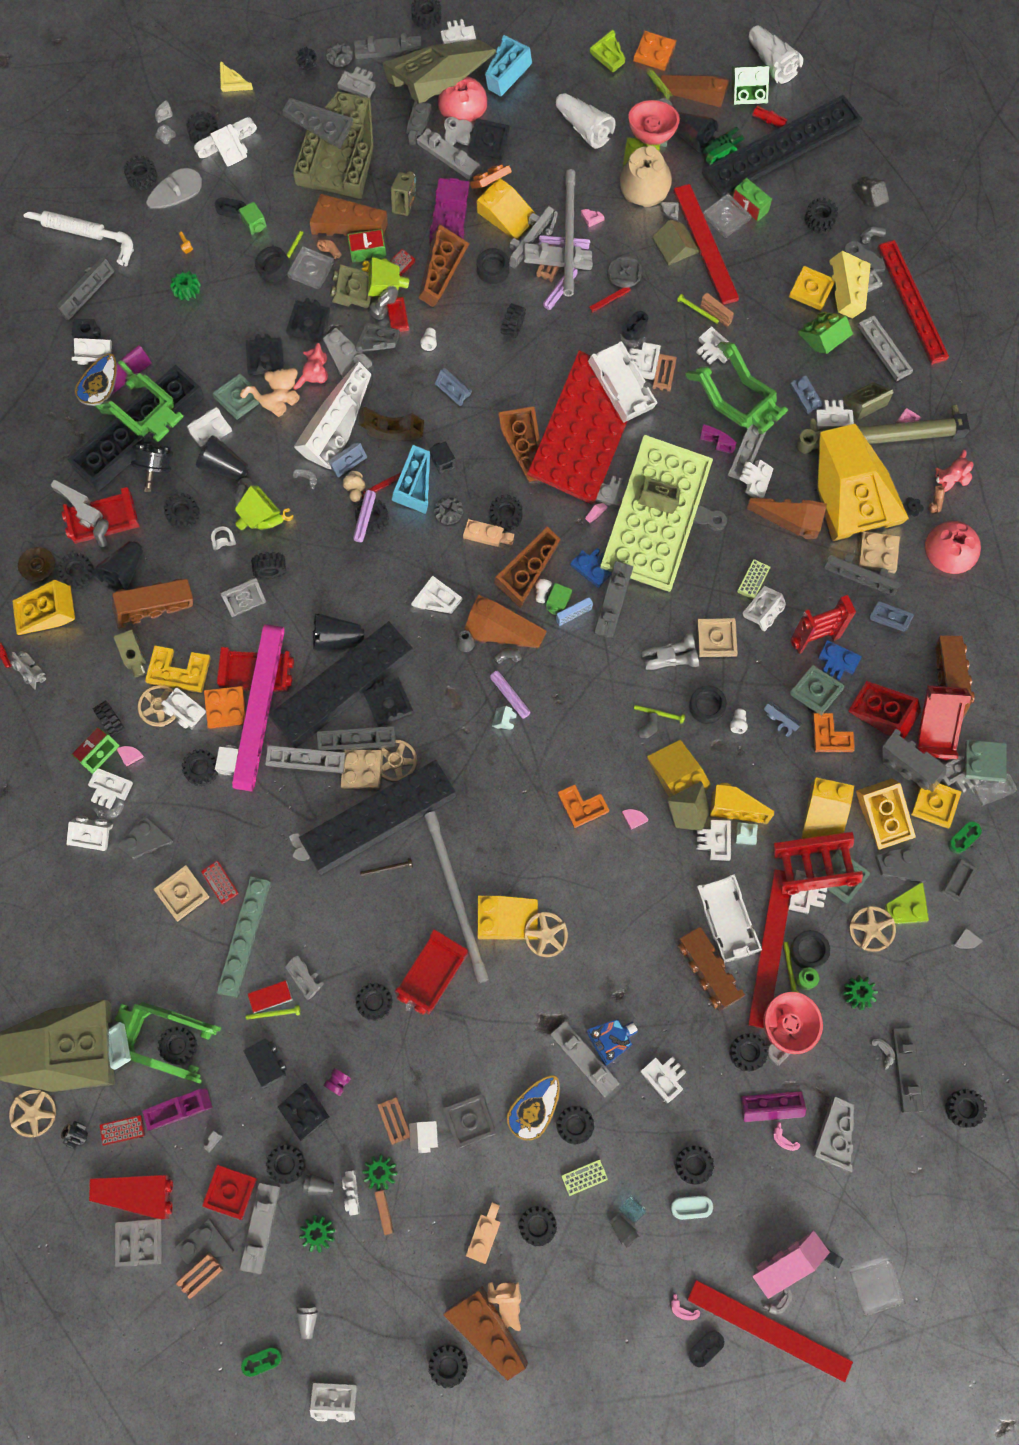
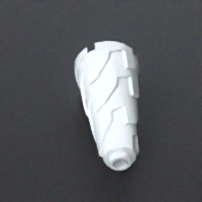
M754 26L750 29L749 41L759 53L758 56L765 65L769 66L772 78L781 84L793 79L798 74L796 71L797 67L800 69L802 67V55L789 44L780 40L776 35L773 36L765 28Z
M566 93L557 96L556 107L590 146L596 149L608 142L610 138L607 135L609 132L613 134L616 125L615 119L611 115Z

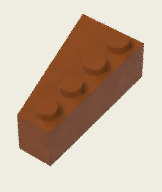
M320 194L309 223L312 235L326 233L328 236H334V234L348 236V234L382 229L384 236L388 219L387 211Z
M939 636L935 645L936 668L940 669L937 684L944 687L967 688L971 699L970 703H966L964 719L971 703H974L975 699L974 692H971L972 677L968 673L969 660L966 659L965 655L967 646L963 642V636Z
M701 927L678 940L679 945L677 947L683 956H687L690 961L688 962L690 970L693 973H697L700 978L698 983L703 991L707 990L710 998H708L714 1009L717 1008L718 1011H721L745 996L742 989L739 991L736 989V980L733 975L725 972V963L721 957L713 954L715 948Z
M483 1286L444 1312L443 1315L507 1381L526 1369L528 1361L493 1303L488 1302L487 1293Z

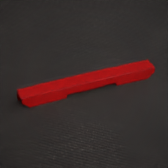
M622 288L591 305L589 308L593 313L604 307V305L630 292L631 288Z
M401 472L367 490L376 493L382 488L397 482Z

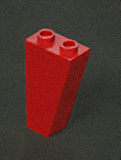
M170 1175L90 1179L89 1201L157 1219H169V1214L173 1212V1203L170 1201V1192L173 1191V1180L170 1179Z

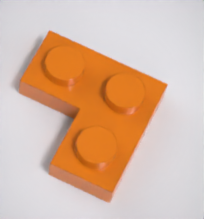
M818 713L812 715L815 752H854V733L834 732L833 713H824L822 716Z
M576 785L557 793L574 828L610 811L602 794L583 801Z

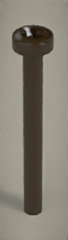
M408 858L406 862L360 871V875L365 876L406 866L413 868L412 859Z

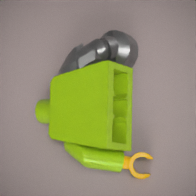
M372 257L370 263L368 261L363 262L364 268L361 270L368 272V296H380L377 301L372 302L369 313L375 319H383L388 311L387 304L395 303L399 287L408 288L409 278L401 277L400 267L391 263L386 258L377 259Z
M242 478L238 481L236 492L233 494L235 511L240 516L235 522L240 530H244L247 526L251 529L258 528L260 530L273 528L283 523V520L291 521L294 515L290 517L285 516V513L290 511L288 508L280 515L281 511L259 486H256L253 479Z

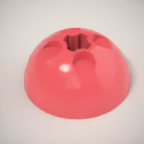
M470 76L465 77L455 86L443 90L438 96V107L445 118L455 117L458 120L464 119L469 122L480 118L486 111L488 104L483 86Z
M656 100L643 101L631 108L628 117L633 135L639 141L648 145H658L669 140L676 132L680 120L678 112L671 105Z
M947 521L937 525L928 534L925 542V551L929 561L936 568L946 573L958 574L968 571L976 564L981 552V543L975 530L968 524L960 521Z
M787 992L777 996L769 1003L764 1013L763 1026L767 1038L777 1049L789 1054H802L811 1050L818 1043L823 1030V1020L817 1005L809 997L797 992Z

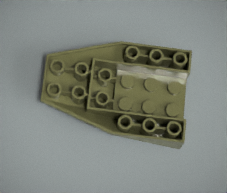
M476 39L432 45L383 62L382 64L390 84L395 87L402 86L404 83L407 84L411 98L418 103H422L462 81L494 55L496 49Z
M337 92L324 109L353 118V125L340 149L307 130L293 171L295 184L297 186L362 199L374 146L371 100L367 97Z
M101 1000L49 1009L1 1031L0 1081L50 1092L115 1085L114 1069L110 1068L108 1023H112L111 1002Z

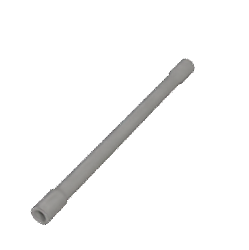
M568 169L565 172L566 203L563 294L565 296H572L574 294L575 171Z
M435 811L426 813L424 817L440 860L469 951L477 983L489 980L487 971L476 944L441 835Z

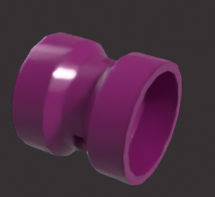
M334 1068L330 1079L326 1080L323 1086L341 1096L344 1091L343 1087L350 1082L351 1078Z

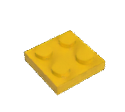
M803 266L789 297L822 310L835 281L832 280V277Z
M939 784L933 792L919 788L911 815L949 829L961 791Z

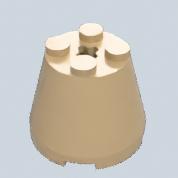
M654 146L641 147L634 151L620 176V188L624 197L630 203L643 205V207H651L662 202L667 197L672 182L670 169L662 154Z

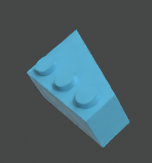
M503 35L502 43L496 50L497 54L492 59L485 74L488 90L499 96H502L532 64L530 48Z
M415 445L412 446L392 496V501L426 514L428 508L430 451Z

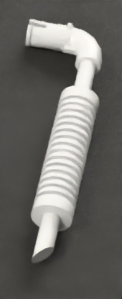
M43 211L42 214L35 212L24 214L26 218L41 221V225L44 227L101 240L103 237L115 239L117 242L122 243L117 263L122 266L123 263L124 266H128L132 251L134 252L133 242L128 234L120 231L104 230L103 224L50 211Z

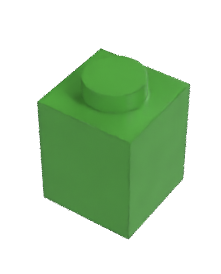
M255 202L239 209L241 219L251 235L267 227L265 218Z
M555 583L548 598L546 609L554 615L566 609L572 597V589Z

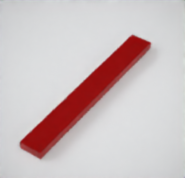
M687 184L674 188V195L694 242L699 249L700 256L720 303L726 305L738 301L739 296L691 185Z
M892 240L879 244L877 249L881 257L883 256L884 264L931 365L948 360L949 355L896 241Z
M774 869L761 943L762 950L759 955L747 1025L764 1029V1013L769 1003L774 999L791 895L782 894V882H787L785 871Z
M695 1280L687 1298L688 1301L845 1383L853 1361Z

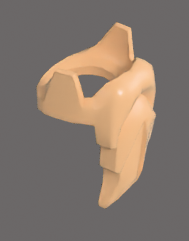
M493 1282L488 1283V1302L499 1304V1313L502 1315V1320L507 1328L512 1327L516 1331H520L519 1304L521 1303L519 1282L516 1284L501 1283L496 1290L494 1289Z

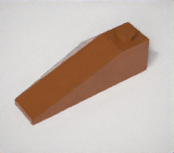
M661 75L660 78L672 95L720 108L730 82L729 78L718 75Z
M750 498L747 509L798 536H803L805 539H817L827 503L802 500V503H791V499L776 502L774 499Z
M478 595L464 629L469 631L474 640L479 642L516 644V646L539 648L547 633L543 628L481 595Z

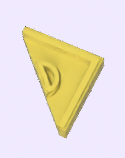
M220 62L222 92L253 90L252 83L247 82L233 69H229L223 62Z

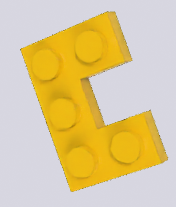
M154 646L145 679L146 683L171 688L177 687L182 690L202 693L211 660L210 655L191 652L186 670L170 667L174 655L173 649Z

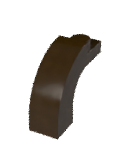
M367 407L360 408L359 425L367 429V434L372 437L387 441H410L423 437L424 420L413 413L403 417L392 418L382 416Z

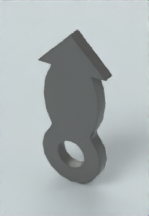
M856 241L846 244L844 252L870 263V269L875 270V272L885 271L883 256L880 259L878 255L870 250H865ZM856 248L858 252L852 253L850 249Z
M698 505L693 522L707 524L713 530H722L727 524V516L721 511H710L708 508ZM719 517L721 519V523H714L713 518Z

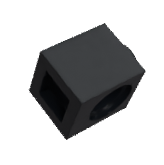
M73 319L71 335L73 339H98V337H101V329L95 319Z
M446 441L436 443L429 448L430 457L439 474L456 467L455 457Z

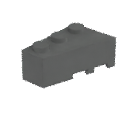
M895 729L883 745L884 765L890 770L898 771L905 779L915 781L920 788L933 792L945 777L947 766L927 751L925 753L919 751L914 747L916 745L915 742L912 740L907 742L899 736L901 732Z

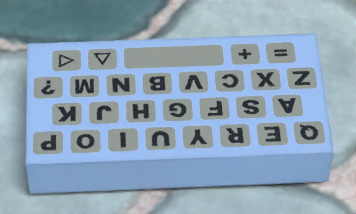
M590 597L557 613L556 621L558 625L561 626L590 611L593 605Z

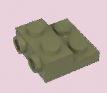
M340 264L337 271L334 270L332 275V281H335V285H332L330 290V296L333 297L332 302L348 307L350 304H355L368 308L371 296H368V272Z

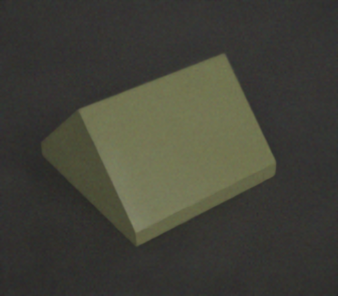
M669 220L652 237L668 265L699 253L698 247L683 223Z
M872 382L843 397V400L848 408L853 410L856 420H859L887 406L893 395V389Z
M645 477L638 504L673 514L679 504L681 488Z
M699 782L667 798L676 828L703 830L710 809L703 783Z

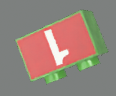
M746 178L735 188L732 201L758 222L769 212L772 198Z
M382 229L348 234L352 262H363L364 260H371L372 257L377 259L386 257Z
M97 727L71 755L93 774L120 745L100 727Z

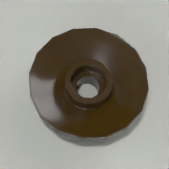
M42 547L26 550L18 561V571L21 576L32 582L45 580L53 573L55 568V558L52 553Z

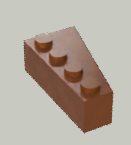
M440 224L433 233L419 293V299L432 307L440 300L469 245L468 242Z
M548 526L495 577L494 584L520 609L561 540Z
M175 579L168 583L158 582L152 586H138L131 590L121 589L112 593V610L118 629L123 628L124 623L132 621L133 624L140 623V620L144 617H151L153 619L159 617L164 611L170 614L193 606V596L188 579Z

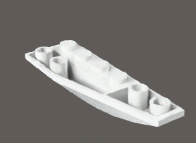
M360 362L354 365L330 393L294 445V448L306 459L327 469H331L328 461L338 455L349 440L371 373Z

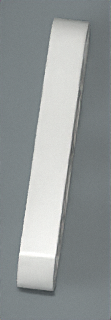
M244 118L232 124V127L235 126L239 133V140L256 131V125L251 118ZM211 136L197 142L194 146V150L200 158H205L218 152Z

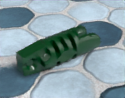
M735 127L710 141L703 154L707 157L712 150L725 143L730 142L735 146L745 140L743 135H740L733 139L732 135L739 131L738 127Z

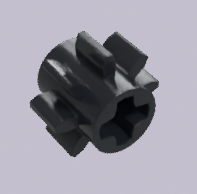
M305 47L297 51L296 61L299 67L305 68L307 71L316 66L317 56L314 50Z
M74 1121L72 1125L67 1124L61 1133V1138L64 1139L63 1144L72 1149H75L76 1145L82 1146L88 1136V1132L85 1131L86 1126L77 1121Z

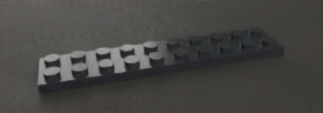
M841 95L702 169V174L721 198L733 192L746 178L753 181L861 124L863 118L847 98Z

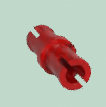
M758 105L753 112L754 117L766 121V124H773L779 128L786 125L788 121L787 118L779 116L775 111L766 110Z

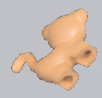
M289 368L278 369L274 372L267 371L264 373V377L269 382L273 392L261 395L256 387L247 386L242 389L240 397L245 398L250 392L262 407L280 417L287 410L285 403L293 406L300 399L296 391H290L295 386L297 370Z

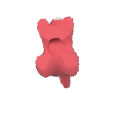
M317 343L315 348L307 352L303 351V354L307 356V362L303 367V375L293 387L294 390L300 388L306 381L311 383L318 382L320 384L327 381L328 373L323 367L327 362V355L325 352H322L320 343Z
M962 450L959 458L946 469L935 468L936 482L945 487V492L950 490L956 482H960L964 486L971 481L972 474L970 471L973 468V462L965 458L967 455L966 450Z

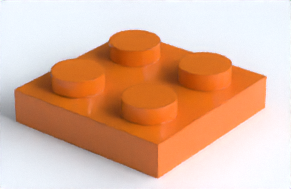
M645 31L634 55V62L665 71L676 46V40Z
M500 164L487 169L488 172L473 176L474 180L470 181V186L472 189L484 187L512 171L509 165L503 166Z
M243 686L204 691L208 729L244 725L246 708Z

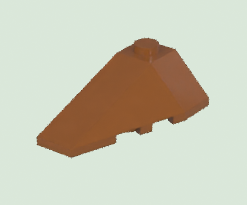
M534 406L498 412L501 431L528 482L538 481L527 475L540 444Z

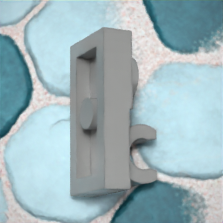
M299 956L292 958L287 964L286 969L307 1000L312 998L324 984L323 982L319 984L314 982L318 974L314 973L310 976L305 962L301 961Z

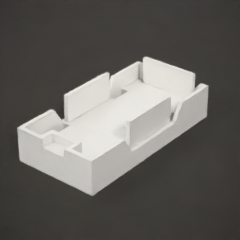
M622 341L598 352V354L591 355L588 362L623 423L655 407L657 401L649 387H644L646 381L635 362L631 361V356Z
M735 874L722 880L696 887L695 890L717 952L724 963L758 953L762 950L756 932L751 926L752 924ZM733 892H736V895H737V897H738V900H737V901H736V899H735V896H734V893H733ZM705 901H707V905L709 907L708 910H706ZM748 929L750 930L752 938H750L748 935ZM718 938H720L721 944L723 946L722 948L720 946L719 941L717 940Z

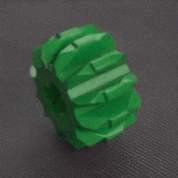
M183 270L181 274L175 273L176 278H171L170 284L173 295L176 298L179 297L181 301L186 298L189 302L191 297L196 299L195 294H200L199 288H201L196 274H192L190 270L187 273Z
M858 975L856 980L851 977L849 983L844 984L845 989L848 991H844L842 994L849 997L845 1000L846 1003L853 1002L851 1005L852 1009H855L857 1005L860 1011L864 1010L865 1006L871 1008V1002L877 1001L873 995L878 994V990H872L875 983L868 984L869 977H865L862 980L861 975ZM859 989H861L860 991L864 992V995L861 997H859L860 994L857 995L856 992Z
M380 1154L379 1162H377L375 1156H371L373 1164L365 1162L369 1170H362V1173L369 1174V1176L364 1178L363 1181L368 1182L372 1180L369 1184L370 1189L377 1183L376 1190L381 1191V1183H383L384 1188L387 1190L389 1189L387 1181L392 1184L395 1183V1180L390 1178V1176L398 1175L396 1171L391 1172V1169L397 1165L396 1163L388 1165L391 1157H387L385 1162H383V1154ZM381 1166L383 1167L382 1170H385V1175H381V1179H378V1175H375V1170H379Z
M313 1215V1223L310 1219H306L305 1223L308 1227H300V1230L306 1233L299 1235V1238L307 1239L303 1242L302 1246L306 1247L310 1243V1252H313L315 1246L318 1253L322 1252V1245L328 1249L330 1246L326 1240L333 1242L335 1239L329 1236V1233L335 1232V1228L328 1229L332 1221L330 1220L324 1224L325 1216H321L318 1222L317 1215ZM320 1228L322 1237L315 1239V1235H312V1232Z

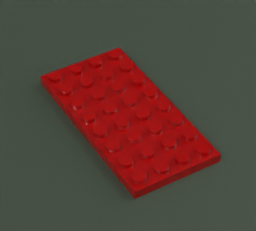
M579 350L527 475L593 505L627 421L623 423L590 366L588 360L591 355Z

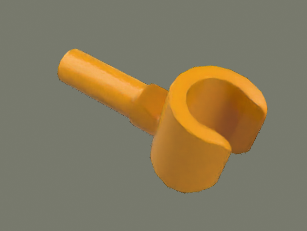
M179 232L183 241L180 247L185 254H188L193 250L191 243L185 238L183 232Z

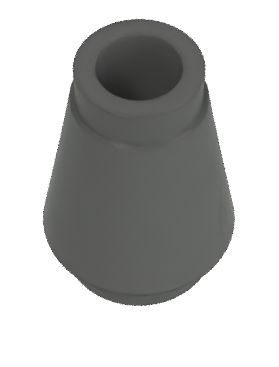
M464 630L460 633L456 645L459 650L469 652L474 648L475 640L469 631Z
M311 1174V1176L306 1175L302 1192L307 1193V1195H332L334 1182Z
M619 1214L610 1220V1224L621 1245L624 1244L627 1248L639 1238L637 1230Z

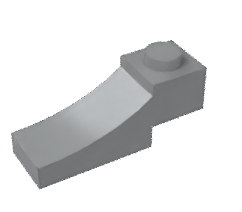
M56 480L52 482L51 487L53 490L70 501L77 510L76 516L80 520L79 523L87 528H90V526L95 528L96 523L103 518V515L99 510L89 506L91 501L88 497Z

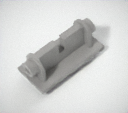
M20 651L17 655L15 652H12V667L15 671H19L25 683L30 684L35 690L37 682L42 683L46 680L45 673L38 665L30 667L35 662L27 652Z

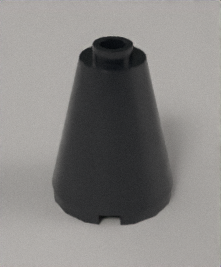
M678 112L680 120L676 133L697 152L701 153V151H704L709 146L708 143L716 138L713 135L715 131L718 132L717 120Z
M212 435L205 443L207 445L205 449L201 450L196 467L238 481L246 478L249 473V469H247L248 464L218 437Z
M129 541L96 566L94 569L96 577L101 582L106 581L109 584L107 587L113 591L127 590L143 555L142 546L135 541Z
M315 613L313 623L314 651L360 644V641L364 640V629L361 628L360 624Z

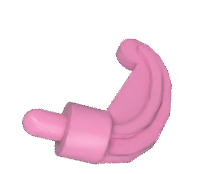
M778 1122L773 1134L776 1143L787 1150L794 1151L799 1149L800 1144L798 1142L792 1144L782 1136L783 1129H781V1123Z
M673 1294L671 1308L677 1317L684 1320H695L700 1316L698 1310L692 1313L681 1308L679 1300H677V1294Z

